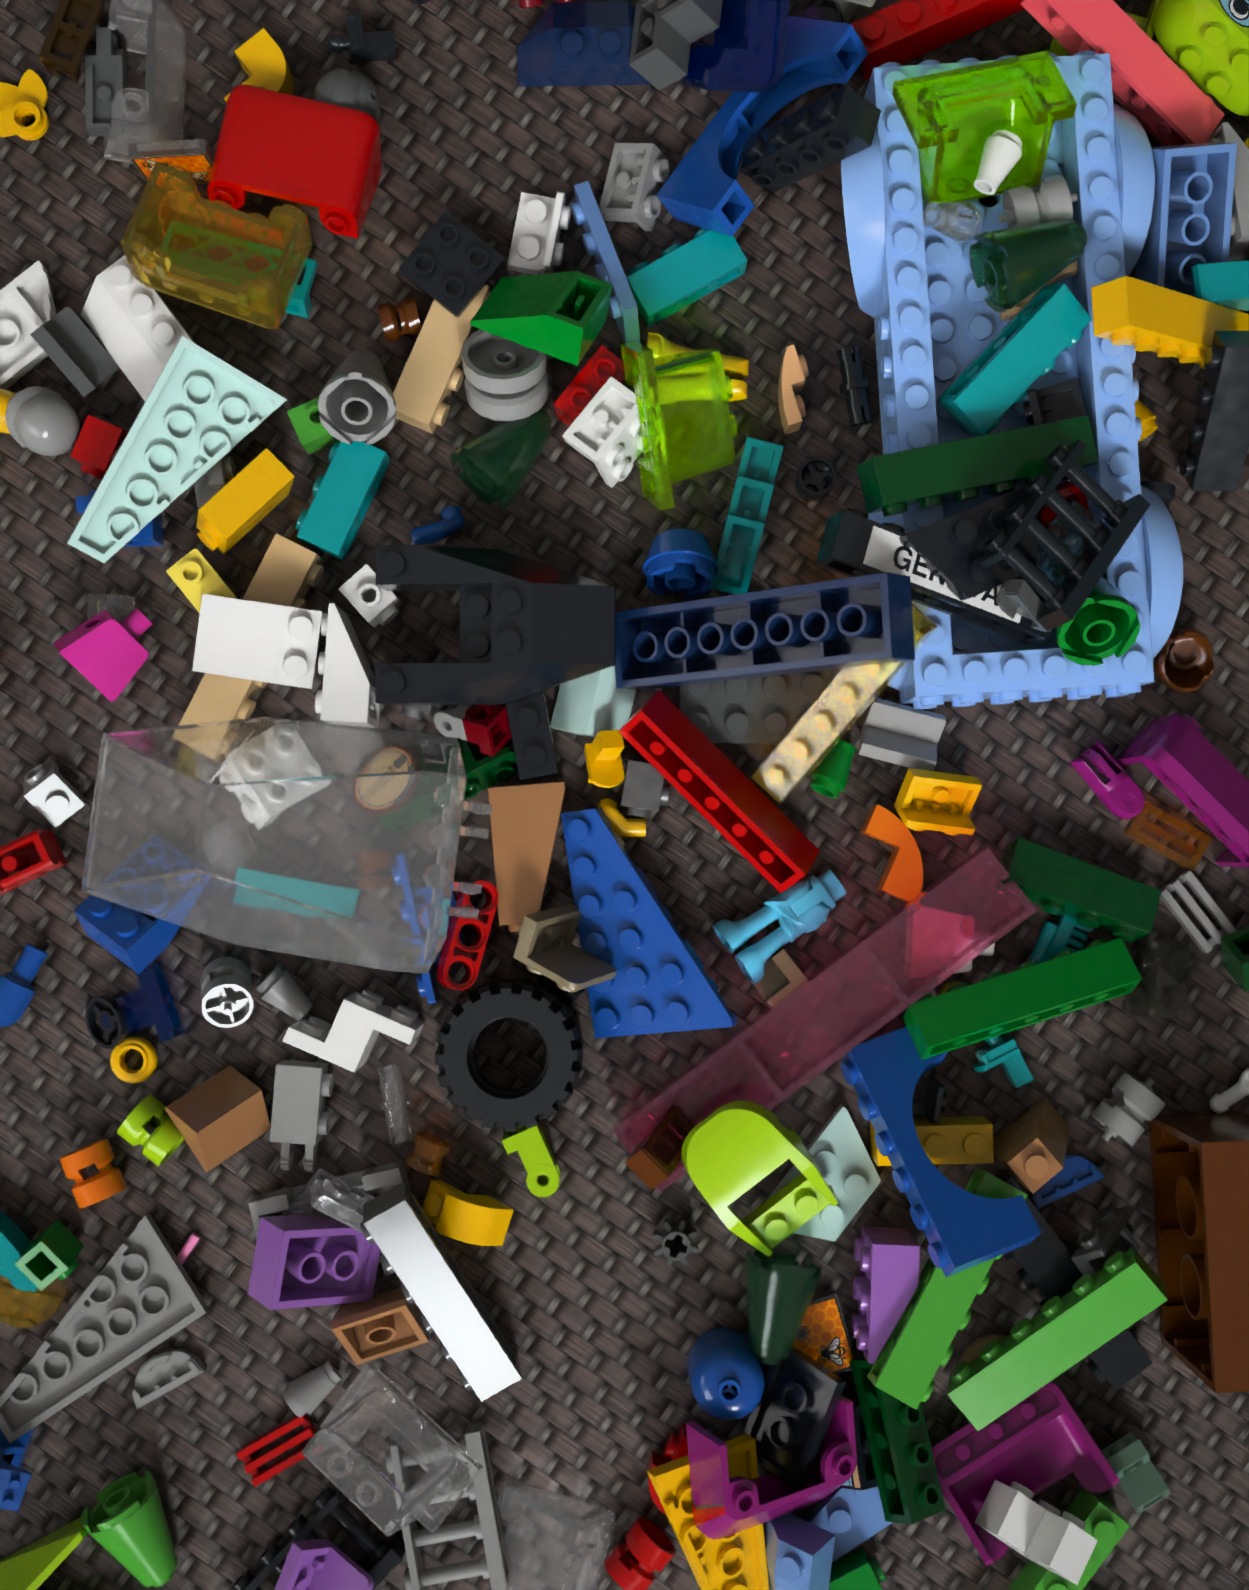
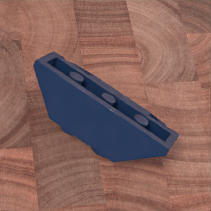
M629 1L553 2L517 46L518 87L652 85L629 65L635 8Z

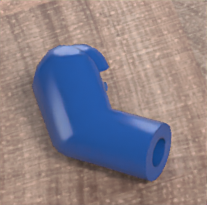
M456 505L445 507L441 511L442 521L413 528L411 530V537L414 544L427 545L439 542L462 529L465 518L461 516V508Z

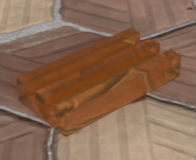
M1146 801L1140 814L1133 817L1131 820L1133 822L1132 825L1124 833V835L1190 871H1195L1212 839L1209 835ZM1150 814L1199 841L1198 846L1195 847L1146 820L1147 815ZM1143 827L1192 854V857L1189 859L1139 832L1140 828Z

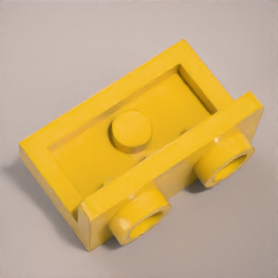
M909 768L894 803V808L904 825L911 830L941 831L952 836L958 834L973 835L976 827L969 818V815L981 790L982 783L974 776Z

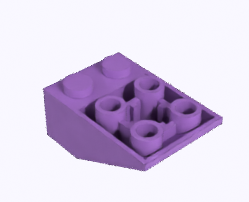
M861 1226V1237H855L854 1258L855 1261H859L860 1272L859 1276L853 1277V1298L858 1300V1314H852L851 1333L852 1338L857 1339V1349L862 1350L868 1364H874L919 1286L920 1245L909 1230L904 1227Z

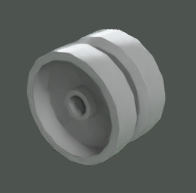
M481 329L471 334L465 341L461 354L465 374V392L468 403L480 416L495 421H514L527 418L542 408L547 401L549 391L548 374L546 371L547 354L524 347L521 344L490 334Z

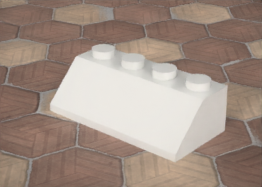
M125 254L96 276L82 309L81 316L143 400L146 401L180 338L183 336L193 343L195 342L128 254Z

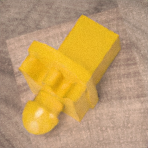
M619 730L599 731L592 743L585 744L584 754L589 776L588 783H593L598 787L611 788L618 786L624 781L625 775L621 759L624 741L623 736L618 732Z

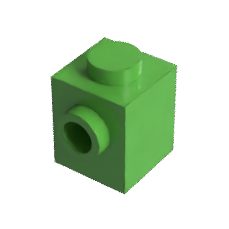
M318 398L287 411L301 445L309 455L334 444L336 441H340L331 436L321 424Z

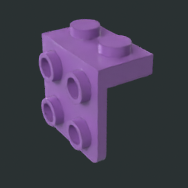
M323 1538L292 1542L274 1590H372L374 1581L366 1571L331 1541Z

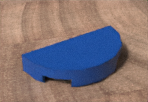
M1066 1153L1064 1168L1034 1194L1029 1191L1031 1202L1036 1209H1039L1104 1178V1176L1092 1162L1080 1155Z

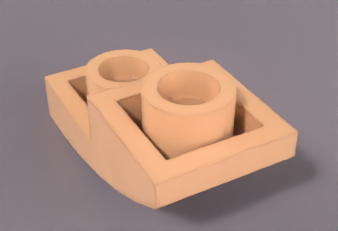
M794 345L787 346L778 381L779 412L785 435L798 431L803 422L802 418L806 417L803 400L800 395L795 396L794 393L802 391L806 381L805 377L809 376L804 356L802 354L797 355Z

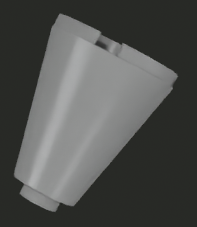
M361 349L351 352L330 377L319 394L318 410L321 424L331 436L343 443L352 444L354 441L365 442V445L374 444L386 437L394 426L396 402L380 359L368 350Z

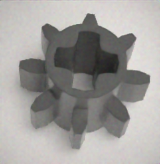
M681 1217L678 1223H670L667 1218H664L665 1228L662 1232L658 1230L653 1231V1238L661 1242V1244L654 1248V1255L658 1256L664 1253L668 1267L672 1265L673 1261L680 1260L686 1266L688 1265L687 1255L689 1252L698 1253L699 1251L698 1245L690 1242L691 1239L698 1235L697 1229L691 1228L687 1231L684 1217ZM676 1235H680L682 1243H678L675 1248H670L669 1240H674Z

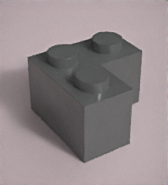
M722 0L638 1L635 8L629 65L658 90L681 80L688 73L691 43L713 33L720 27Z

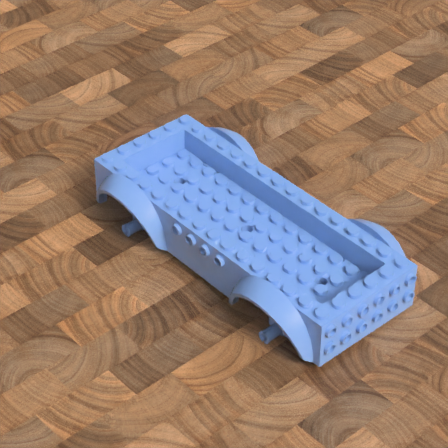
M1086 50L1072 56H1057L1055 53H1043L1035 58L1018 59L1014 55H1006L990 61L964 58L957 63L940 64L937 60H927L918 65L901 66V64L896 62L882 64L879 67L873 68L864 95L866 100L881 110L872 144L870 147L841 160V179L846 237L855 293L859 308L874 318L883 455L983 436L964 433L937 399L1011 321H1000L997 281L1002 276L1015 273L1028 262L1032 255L1034 237L1014 242L1006 222L999 223L998 216L1004 214V191L1021 185L1035 190L1036 184H1040L1041 179L1061 174L1066 180L1070 194L1076 193L1078 198L1077 201L1072 202V225L1055 231L1045 230L1041 225L1040 232L1036 233L1035 236L1075 232L1078 271L1076 275L1065 277L1055 284H1065L1092 320L1082 330V337L1074 345L1065 348L1055 358L1056 364L1045 375L1038 377L1028 389L1035 388L1039 390L1079 378L1099 459L1098 463L1084 468V471L1115 501L1120 499L1124 502L1140 494L1151 504L1103 574V577L1137 611L1140 631L1135 643L1125 654L1118 658L1113 654L1102 659L1103 664L1095 666L1079 665L1068 660L1059 648L1056 641V628H1053L1048 633L1047 639L1025 644L912 601L915 660L879 664L883 681L886 685L899 691L900 704H913L914 709L937 708V705H944V702H952V707L974 706L975 703L984 702V699H990V705H1000L1023 700V697H1028L1029 702L1052 701V698H1061L1065 694H1067V700H1080L1102 695V692H1105L1106 698L1124 697L1132 693H1140L1141 686L1154 682L1153 659L1167 642L1177 618L1183 587V556L1178 533L1167 507L1154 492L1140 485L1137 441L1141 438L1142 425L1140 418L1135 415V402H1137L1139 396V384L1137 379L1133 378L1132 364L1136 358V351L1134 346L1112 345L1111 340L1094 336L1091 287L1129 276L1144 248L1152 218L1155 193L1154 159L1146 132L1135 116L1113 103L1110 53L1096 54L1095 51ZM997 130H1007L1016 134L1021 139L1022 157L998 186L995 194H993L997 204L993 207H985L978 199V193L980 192L974 187L985 140ZM1028 395L1019 403L1010 406L1001 416L1002 421L998 427L988 434L1035 426V424H1028L1024 412L1023 402L1029 401ZM1017 483L1015 484V488L1018 489L1020 487H1023L1026 485V483ZM988 489L979 491L980 497L956 503L954 496L944 498V504L934 508L920 510L919 504L907 506L908 511L899 515L884 517L883 511L868 514V519L880 524H897L905 529L904 533L908 534L1003 494L992 495L991 490ZM1087 497L1092 520L1091 524L1096 529L1100 528L1105 521L1102 518L1103 512ZM1072 529L1053 534L1076 557L1081 556L1085 550L1083 546L1084 540ZM1038 545L1037 568L1055 584V575L1061 566Z

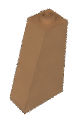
M565 782L488 788L495 881L499 895V926L508 925L509 932H518L525 915L542 910L566 794Z

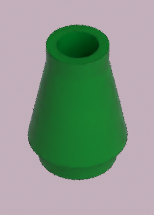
M835 740L832 748L810 775L812 778L810 787L826 797L838 798L840 792H845L856 748L845 741Z

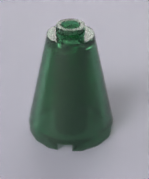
M1070 218L983 232L973 238L977 240V243L970 246V267L977 288L985 286L990 295L984 299L985 302L994 311L1003 313L1015 307L1079 259L1084 253L1087 235L1083 226Z
M541 408L527 418L514 421H500L456 448L450 455V462L452 466L458 462L463 470L458 476L472 493L488 505L495 500L500 503L497 509L503 510L512 503L551 436V418Z
M755 1250L754 1254L750 1251L746 1252L745 1272L749 1349L752 1353L757 1354L756 1357L759 1362L778 1365L780 1359L788 1358L821 1278L823 1269L821 1265L806 1260V1266L803 1267L795 1260L796 1256L773 1252L768 1257L759 1250Z

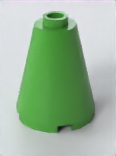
M145 1471L144 1477H139L136 1472L129 1473L102 1489L96 1495L99 1502L92 1510L87 1505L82 1512L80 1520L84 1529L143 1586L159 1587L173 1577L178 1559L156 1480L149 1471Z

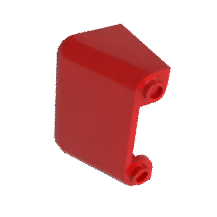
M250 85L235 86L226 103L208 182L209 203L212 206L223 209L236 210L244 205L248 191L319 207L320 220L330 232L358 239L382 176L379 125L372 116L360 110Z

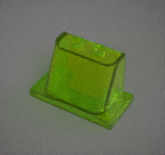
M1048 51L894 81L892 96L919 151L921 192L927 209L1003 194L1005 190L1021 185L1027 188L1040 184L1054 121L1073 118L1077 106L1073 95ZM997 130L1010 131L1016 134L1022 141V157L998 186L995 194H983L974 187V181L978 174L985 140Z
M637 342L621 344L626 383L635 389L644 458L638 459L643 497L658 510L675 508L671 484L734 463L733 437L737 436V423L735 416L730 414L728 399H731L733 396L731 380L728 375L725 376L722 357L715 348L654 358L653 350Z

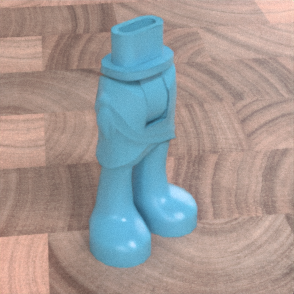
M829 869L817 878L812 875L808 879L796 882L783 893H778L776 896L769 898L763 902L764 907L750 916L736 922L723 919L715 923L713 929L725 948L730 953H733L751 937L778 919L780 927L734 956L741 971L754 985L764 977L766 961L781 947L789 942L792 943L803 933H809L818 929L827 921L830 910L836 907L835 902L846 895L847 892Z

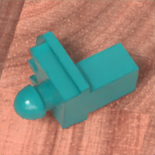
M998 1035L984 1040L988 1045L974 1052L978 1059L973 1064L975 1072L987 1071L1001 1063L1011 1085L1018 1088L1034 1080L1015 1040L1007 1035L1004 1037Z

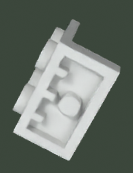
M611 376L562 437L565 442L595 464L604 482L612 488L618 481H623L630 474L633 462L642 452H647L653 446L657 438L658 428L646 401Z

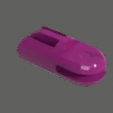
M1101 740L1095 741L1091 745V749L1084 750L1080 754V758H1075L1070 762V765L1110 813L1122 819H1129L1140 814L1145 806V795L1142 789Z

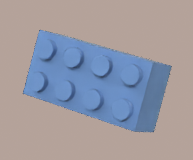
M1207 142L1151 147L1155 167L1153 211L1144 248L1135 265L1134 278L1195 297L1192 267L1197 264L1229 262L1237 143Z

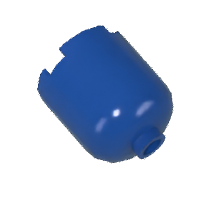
M727 1326L712 1328L700 1335L687 1359L689 1382L694 1398L700 1408L713 1418L731 1421L745 1417L753 1412L761 1401L765 1386L759 1349L752 1338Z

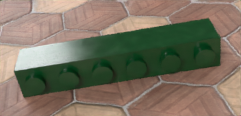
M1086 415L872 457L857 466L867 514L883 511L884 517H891L907 512V506L919 504L920 510H925L943 505L944 498L955 496L956 503L980 497L979 491L990 489L992 495L1013 491L1016 489L1015 484L1025 482L1027 485L1037 474L1045 471L1048 466L1045 460L1056 447L1061 444L1067 447L1079 439H1082L1086 446L1075 462L1084 470V468L1099 462L1089 416ZM1064 476L1061 481H1067L1069 479L1066 476Z

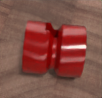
M639 1517L626 1532V1543H617L604 1560L607 1572L624 1590H647L656 1579L654 1571H662L676 1554V1548L669 1537L647 1518Z

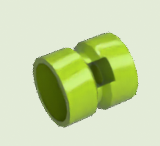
M149 1094L127 1116L117 1130V1134L132 1146L141 1144L143 1146L142 1154L160 1167L185 1139L170 1116L167 1115L164 1109L166 1106L152 1094ZM154 1122L159 1126L150 1135L146 1129Z

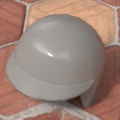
M27 387L16 393L7 405L5 415L6 426L11 436L23 448L26 447L30 451L42 456H57L70 451L74 447L80 434V421L74 408L59 393L46 387Z

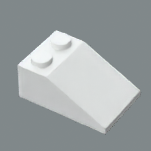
M202 594L192 671L312 689L322 611Z

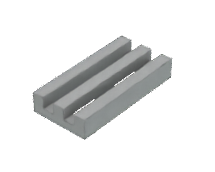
M1185 870L1161 889L1160 899L1202 953L1210 952L1215 944L1221 943L1220 938L1237 931L1190 870ZM1184 882L1188 885V887L1192 890L1195 896L1206 908V910L1209 912L1212 918L1219 925V930L1216 929V927L1212 924L1209 918L1205 915L1202 909L1198 906V904L1195 902L1192 896L1182 885ZM1175 890L1208 932L1210 935L1208 939L1203 937L1170 894L1172 891Z

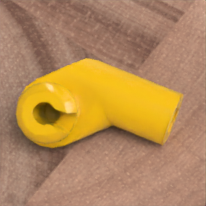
M604 798L598 802L597 808L601 807L611 822L612 830L619 834L620 837H646V818H625L617 809L616 801L611 798Z

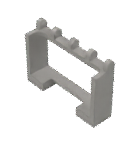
M404 1160L256 1195L248 1203L256 1239L260 1217L288 1210L295 1204L363 1188L364 1191H369L394 1184L397 1186L402 1182H405L410 1189ZM380 1255L378 1263L382 1262ZM382 1262L384 1274L390 1275Z

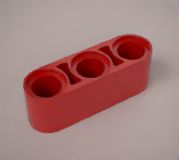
M478 880L467 883L458 893L436 972L438 981L448 989H468L474 984L478 976L499 898L497 889L488 881ZM475 887L482 889L486 895V902L480 909L475 908L470 902V893ZM466 924L472 926L476 933L474 942L469 946L464 945L459 938V931ZM458 961L465 968V976L459 983H454L449 978L448 970L454 962Z

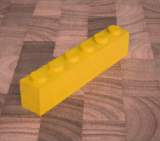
M1124 276L1091 287L1094 336L1111 340L1112 345L1134 346L1135 351L1156 352L1158 357L1179 358L1180 363L1200 364V368L1205 369V350L1207 346L1212 345L1215 331H1249V314L1133 277Z

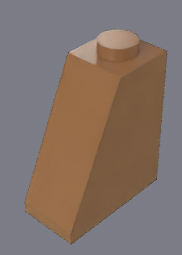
M1043 1097L993 1140V1153L1005 1169L1034 1194L1064 1168L1070 1127L1048 1100Z

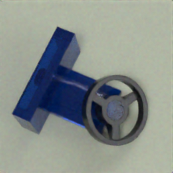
M160 962L150 964L141 973H136L141 989L115 999L107 995H101L88 1002L85 1012L86 1025L90 1035L98 1045L106 1049L114 1048L123 1043L127 1034L151 1025H155L160 1042L185 1033ZM102 1001L109 1006V1008L102 1006L97 1002ZM94 1011L99 1016L98 1021L100 1027L104 1031V1038L101 1036L96 1027L94 1020ZM116 1031H118L117 1038L115 1042L112 1043V1039Z

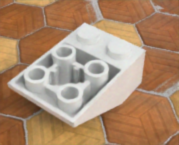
M329 603L328 613H323L321 619V635L326 636L325 652L321 651L318 658V673L323 675L322 690H317L315 711L316 713H321L320 720L334 726L379 728L380 704L375 703L374 673L348 614L335 603Z

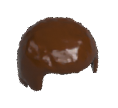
M1190 628L1172 631L1163 648L1153 659L1156 677L1164 685L1175 691L1189 693L1198 690L1215 670L1212 659L1213 649L1209 639L1201 632Z

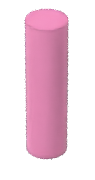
M192 1232L177 1255L181 1264L184 1263L200 1239V1235Z

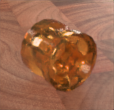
M417 1132L413 1140L415 1148L413 1152L408 1153L405 1163L422 1173L440 1176L443 1169L441 1161L443 1156L449 1154L452 1145L432 1134Z

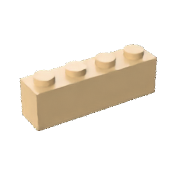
M485 285L460 317L453 316L435 300L433 301L393 392L396 402V419L431 434H434L437 425L443 426L450 410V405L447 402L452 390L455 392L459 390L465 376L462 370L461 357L463 344L471 334L479 330L471 326L470 323L490 295L489 286Z

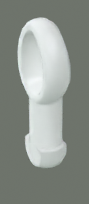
M1249 1068L1242 1072L1238 1083L1221 1094L1216 1093L1210 1099V1107L1214 1112L1218 1114L1227 1112L1230 1106L1249 1095Z

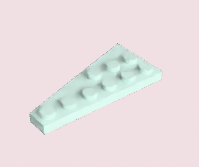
M182 336L67 544L105 563L287 399Z

